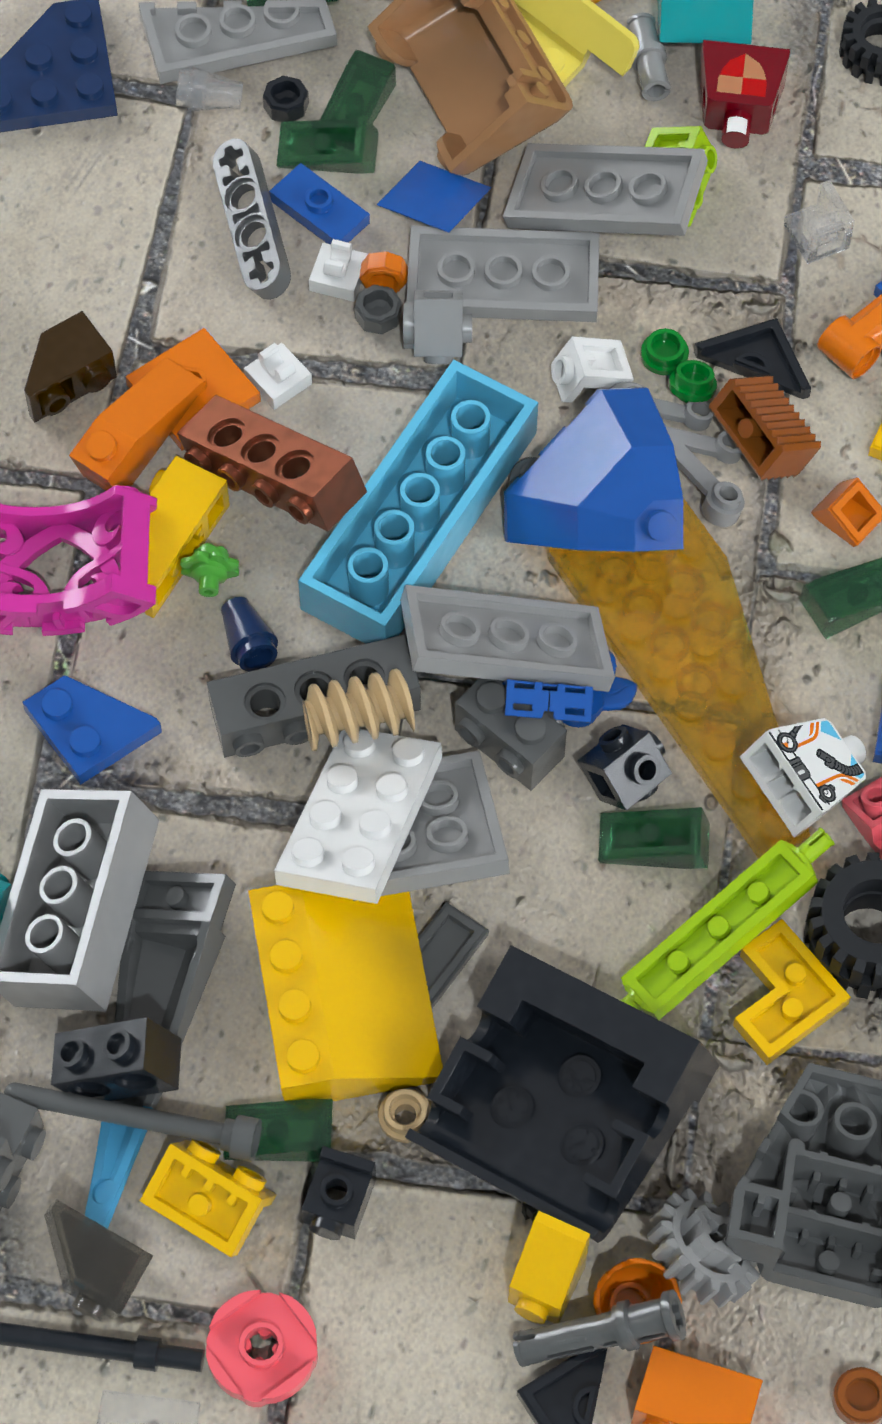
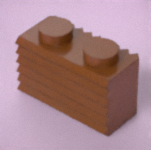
M773 376L729 379L709 405L711 412L761 481L766 478L767 480L771 478L775 480L778 477L782 479L785 476L786 478L790 476L794 478L800 474L821 448V441H816V434L810 432V426H805V419H800V412H794V405H789V398L784 396V390H778V383H773Z

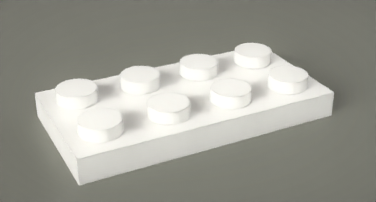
M360 729L358 743L353 744L346 731H341L338 747H333L274 870L276 885L377 904L442 760L441 743L399 735L393 736V734L379 732L378 739L373 740L368 730Z

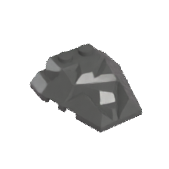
M808 1063L782 1107L774 1126L758 1148L745 1175H742L735 1187L731 1199L725 1243L743 1260L756 1262L760 1275L766 1281L872 1308L882 1307V1080Z

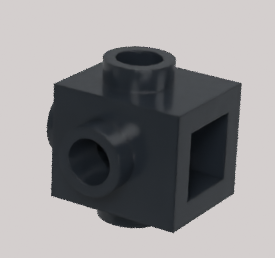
M624 724L606 731L599 738V743L577 760L599 800L624 810H628L635 803L652 796L657 791L658 785L672 774L663 758L665 748L658 737L649 730L643 731Z

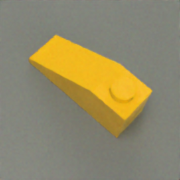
M178 456L174 457L166 471L161 469L156 473L149 488V495L157 498V509L150 513L147 584L156 586V604L145 611V614L152 618L155 617L182 577L180 560L184 557L192 556L193 550L198 549L205 543L230 506L227 480Z

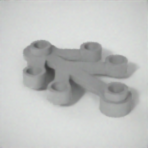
M620 382L612 388H636L643 386L634 382ZM652 396L662 419L684 423L688 428L695 431L706 430L714 416L709 409L710 402L688 401L687 405L656 399ZM665 425L674 445L677 466L706 496L701 507L705 519L719 527L734 525L738 521L745 504L741 489L731 482H719L692 452L716 457L719 461L726 464H734L742 456L740 450L726 431L721 432L718 438Z

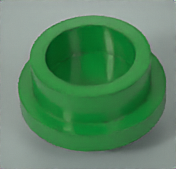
M664 328L654 331L644 340L641 347V360L644 366L658 375H671L676 370L678 364L687 361L689 357V348L686 341L678 332L672 329Z
M687 360L678 364L676 370L671 373L668 384L670 391L685 403H688V401H708L714 397L717 389L714 370L708 364L697 360Z

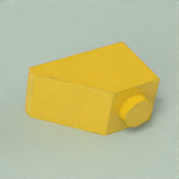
M538 1210L509 1285L508 1302L515 1305L514 1310L517 1314L537 1324H544L546 1320L552 1323H559L586 1267L590 1233Z

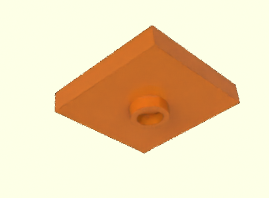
M205 328L125 376L127 386L131 388L167 357L205 381L206 386L169 435L181 451L185 449L177 432L215 395L246 409H250L261 402L258 389Z

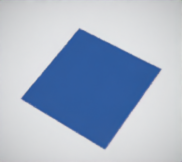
M419 161L377 205L450 233L492 187Z

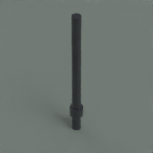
M0 1322V1345L129 1362L133 1363L134 1369L157 1372L158 1367L202 1372L204 1365V1349L162 1344V1338L138 1335L137 1340Z

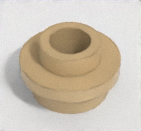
M395 1090L388 1094L380 1104L378 1112L380 1127L390 1139L401 1143H409L411 1141L405 1138L409 1128L418 1131L423 1126L429 1116L431 1105L427 1098L416 1090ZM404 1110L412 1112L416 1117L412 1123L407 1125L400 1124L395 1119L396 1115Z

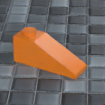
M165 357L97 416L69 454L70 458L85 478L106 491L116 485L131 487L206 386L205 381Z

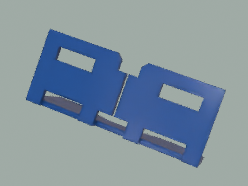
M510 679L503 682V685H506L505 716L540 719L543 717L544 711H548L549 703V712H553L555 720L591 723L593 687ZM542 688L554 689V690H557V691H550V698H549V691H548V690H542ZM513 703L532 705V711L514 710ZM565 708L584 709V714H565Z

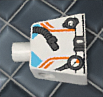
M825 718L770 729L740 756L794 838L813 825L866 779V772L860 765L866 758V750L862 741L852 735L842 738L832 722Z

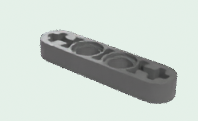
M231 139L224 142L216 150L213 157V168L243 280L246 286L259 297L271 300L279 297L286 291L291 281V270L260 158L243 140ZM236 159L239 172H241L244 176H239L234 170H232L236 166ZM255 190V198L251 205L244 209H238V202L241 196L248 191ZM265 228V237L261 243L254 247H248L250 235L256 229ZM260 261H264L271 268L268 272V280L265 282L262 281L266 279L267 275L265 267Z

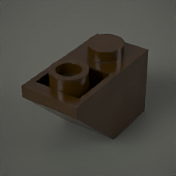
M83 311L49 328L40 335L24 388L29 416L34 423L46 416L59 414L73 401L88 393L102 390L111 380L117 378L112 349Z

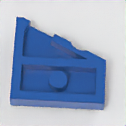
M66 675L22 702L27 715L80 785L162 733L161 723L157 718Z

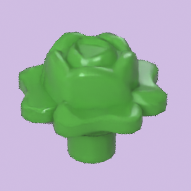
M204 543L198 549L193 550L192 556L184 557L180 560L181 574L195 579L199 583V594L204 597L218 595L219 584L224 583L229 578L239 576V561L230 558L227 549L222 546L216 547L213 544Z

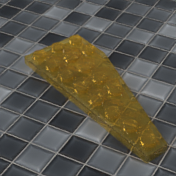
M683 498V549L627 552L549 548L547 560L579 605L596 606L599 608L607 645L633 682L638 685L640 692L759 859L780 840L791 843L795 847L800 846L811 836L809 828L799 836L793 837L740 758L766 731L778 728L727 556Z

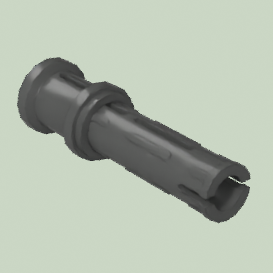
M674 1290L663 1291L661 1298L635 1304H632L629 1300H622L613 1305L609 1312L554 1323L535 1329L515 1331L513 1339L517 1342H513V1349L521 1367L607 1347L619 1346L622 1350L633 1351L638 1350L643 1342L670 1337L673 1342L684 1340L686 1337V1320L677 1293Z

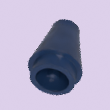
M234 597L226 601L221 607V614L223 616L231 660L247 672L267 668L277 658V637L252 605H250L247 598Z

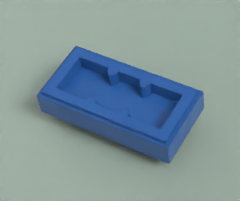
M302 163L296 166L269 191L273 204L327 244H331L333 239L349 243L370 224V214Z

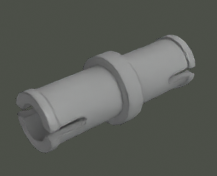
M637 13L628 19V25H626L627 29L635 34L639 41V51L632 67L638 71L642 96L648 101H659L666 98L670 94L671 89L665 69L667 53L664 45L659 42L653 15Z

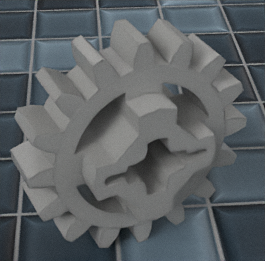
M686 1189L680 1196L676 1192L673 1193L650 1217L649 1221L654 1228L647 1234V1239L659 1245V1248L651 1255L654 1260L665 1261L667 1269L664 1271L663 1276L666 1279L675 1277L677 1281H681V1294L685 1295L691 1289L694 1290L699 1304L705 1305L711 1298L718 1307H723L730 1300L735 1303L759 1279L760 1273L754 1268L757 1266V1263L743 1260L725 1243L729 1204L724 1201L719 1206L713 1204V1199L709 1192L705 1191L697 1198L692 1189Z

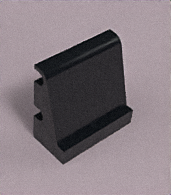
M511 945L477 1005L482 1011V1016L476 1031L468 1040L460 1036L427 1096V1099L432 1103L427 1120L418 1131L409 1128L405 1138L536 1210L590 1233V1239L599 1243L605 1239L693 1101L700 1102L719 1064L699 1040Z

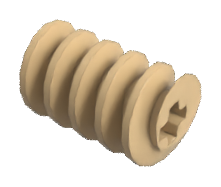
M397 668L389 672L387 685L380 674L377 672L371 673L367 689H365L357 676H353L349 679L347 693L344 692L337 680H332L328 684L326 697L317 684H310L307 698L305 701L303 699L302 702L306 731L312 751H317L319 736L325 734L333 748L338 747L339 734L343 730L346 731L353 744L358 743L360 727L364 726L373 740L379 737L381 723L387 724L393 736L399 735L402 719H406L413 732L415 731L414 710L409 687L402 673Z

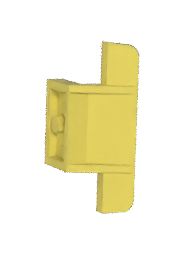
M514 0L564 87L584 68L591 53L622 77L631 68L639 51L638 38L591 0Z

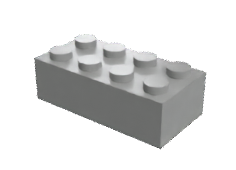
M41 789L0 925V995L13 1006L107 1011L159 819L132 791Z

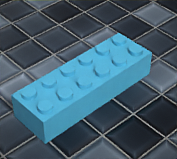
M453 359L366 483L367 493L342 517L298 580L300 609L365 644L399 636L405 628L400 601L405 585L432 588L536 435L538 402Z

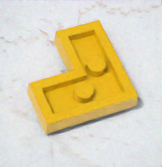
M783 919L779 920L741 949L740 957L770 992L736 1016L733 1026L766 1065H769L849 1005L851 996Z

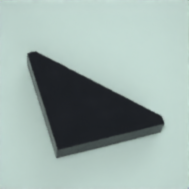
M777 318L695 343L694 354L697 359L746 378L773 376V383H778V390H784L785 393L801 399L810 397L811 386Z
M608 1347L573 1355L517 1390L518 1399L535 1424H592Z

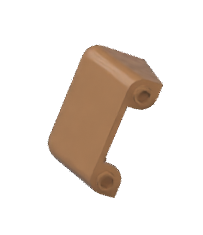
M394 0L367 26L376 41L375 49L384 61L389 64L396 63L401 66L410 67L447 133H444L436 142L438 149L437 158L441 165L450 173L469 175L557 123L573 108L569 93L514 0Z

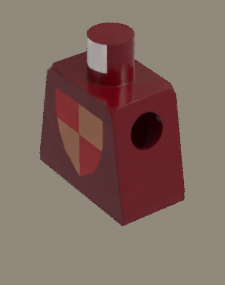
M703 40L699 71L703 123L708 129L722 130L721 140L727 147L734 149L743 148L749 143L750 133L759 135L769 133L785 86L790 49Z

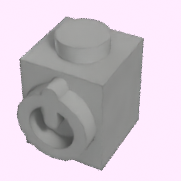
M415 290L414 302H404L403 348L414 349V357H424V362L428 364H449L453 361V357H462V343H472V314H463V290Z

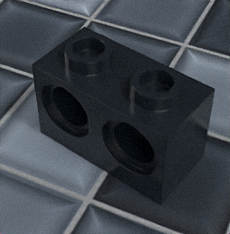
M147 1017L55 1033L51 1085L63 1092L109 1101L179 1090L182 1038Z

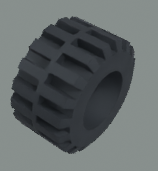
M868 852L865 861H860L857 854L847 857L843 868L836 863L827 870L825 879L820 878L815 887L805 921L804 943H809L808 949L830 974L837 979V982L845 991L848 986L857 989L856 997L868 999L870 991H877L879 999H882V943H872L861 939L851 931L844 918L850 912L858 909H875L882 912V860L879 858V852Z

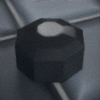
M281 76L267 83L263 94V108L272 120L289 124L305 116L309 104V93L300 79Z

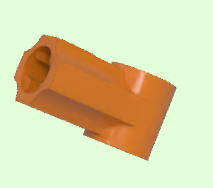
M882 294L852 318L844 315L833 321L823 332L817 343V348L852 379H857L865 374L876 362L882 351Z

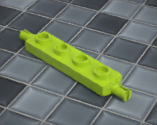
M819 827L814 834L798 847L783 840L778 841L621 977L627 995L620 1001L640 1011L642 1010L658 1020L662 1019L818 883L811 863L831 846L835 845L831 837Z

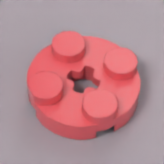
M261 1290L242 1292L229 1299L217 1310L209 1326L206 1358L214 1380L228 1395L243 1401L251 1407H263L267 1404L278 1403L296 1394L310 1379L312 1371L318 1362L317 1334L311 1316L296 1299L280 1292L279 1295L271 1292L261 1293ZM258 1334L263 1340L271 1336L276 1339L277 1343L272 1347V1357L264 1360L262 1357L253 1359L248 1355L253 1349L250 1341L253 1336Z

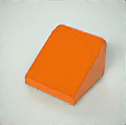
M858 477L840 482L811 512L820 523L853 547L858 546L882 521V506Z

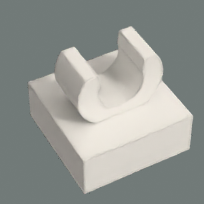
M335 239L332 240L331 244L322 243L309 278V291L355 302L362 283L360 280L361 262L368 254L352 250L351 243Z
M282 342L279 345L276 343L271 344L258 353V359L244 368L246 377L274 410L312 385V374Z

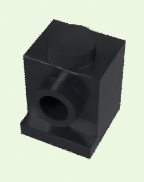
M323 1146L317 1169L302 1207L303 1223L310 1225V1231L330 1240H340L341 1235L355 1240L376 1182L375 1162ZM332 1187L347 1192V1194L342 1199L333 1200L327 1196V1191Z

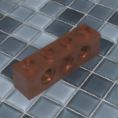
M215 395L177 432L186 451L184 454L186 461L227 480V486L231 490L236 492L243 490L255 496L264 506L269 508L276 506L288 512L296 521L304 525L311 523L329 532L367 493L352 457L218 395Z

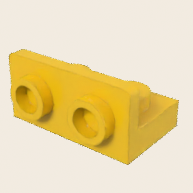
M191 1139V1141L184 1140L171 1143L145 1189L140 1202L229 1257L237 1256L263 1207L272 1205L276 1194L264 1187L267 1180L259 1173L241 1165L234 1169L218 1159L221 1152L207 1142Z

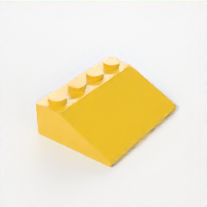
M279 885L248 890L280 1086L286 1110L435 1083L443 1069L410 892L381 896L378 903L374 904Z

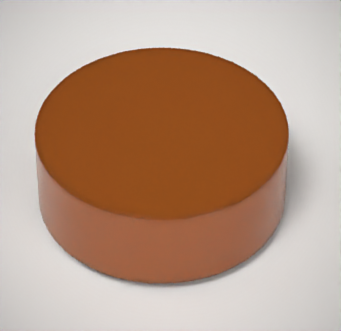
M856 1367L847 1370L839 1377L833 1389L832 1404L836 1414L846 1424H876L882 1419V1376L878 1372L870 1368Z

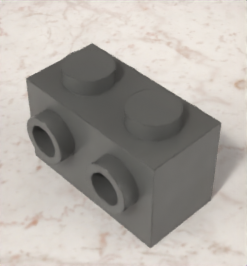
M479 678L455 702V730L469 745L477 747L492 759L505 774L517 779L532 791L565 757L567 729H565L562 720H555L553 718V712H549V709L544 711L543 717L540 719L505 716L506 685H503L504 681ZM513 703V709L532 711V705Z

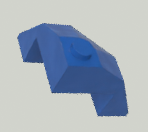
M646 387L598 389L585 403L586 407L567 427L564 426L538 454L540 457L521 478L517 477L504 491L505 541L509 543L587 551L639 552L683 549V494L674 445L652 395Z

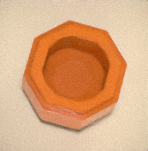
M387 251L369 253L361 262L360 280L366 289L372 285L392 288L397 293L407 283L408 266L403 257Z

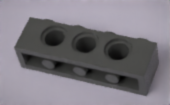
M405 635L207 682L210 707L224 758L233 755L249 757L260 753L266 747L283 743L298 745L309 741L302 702L303 699L305 701L307 698L310 684H317L326 697L328 684L332 680H337L344 692L347 693L348 682L351 677L357 676L362 684H368L369 675L377 672L387 685L389 672L397 668L408 684L414 712L421 710V687L417 673L412 669ZM263 708H272L277 711L269 717H261L255 714Z

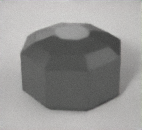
M372 285L358 293L354 307L355 319L364 331L382 335L398 327L402 313V301L392 288Z

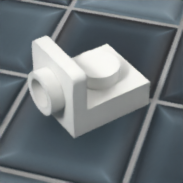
M572 336L551 363L552 378L557 385L562 402L572 403L583 388L611 389L617 383L632 382L634 380L621 340Z

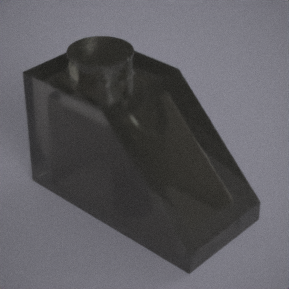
M55 1200L47 1209L44 1217L64 1292L75 1298L72 1306L76 1310L96 1321L101 1322L104 1315L111 1319L119 1316L153 1255L61 1201Z

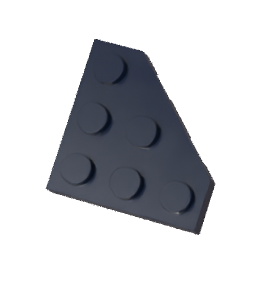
M72 0L53 3L0 59V133L118 116L99 0Z

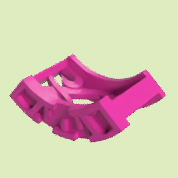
M116 485L100 495L67 505L20 507L0 503V538L6 539L0 543V559H2L0 561V634L13 635L14 627H42L43 636L85 632V623L106 619V622L112 626L129 620L156 604V586L147 584L150 513L157 509V498L140 493L134 487ZM61 542L81 550L93 560L80 568L68 581L64 591L51 594L45 583L38 576L24 570L39 556ZM90 580L93 581V584L84 587ZM19 583L32 587L34 589L32 595L19 594L24 591Z

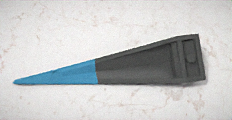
M145 871L120 960L114 1023L147 1017L182 1038V1046L226 937L221 932L236 886V883L226 874ZM162 1093L113 1101L156 1110ZM101 1121L90 1191L71 1276L72 1286L80 1292L86 1284L147 1130Z

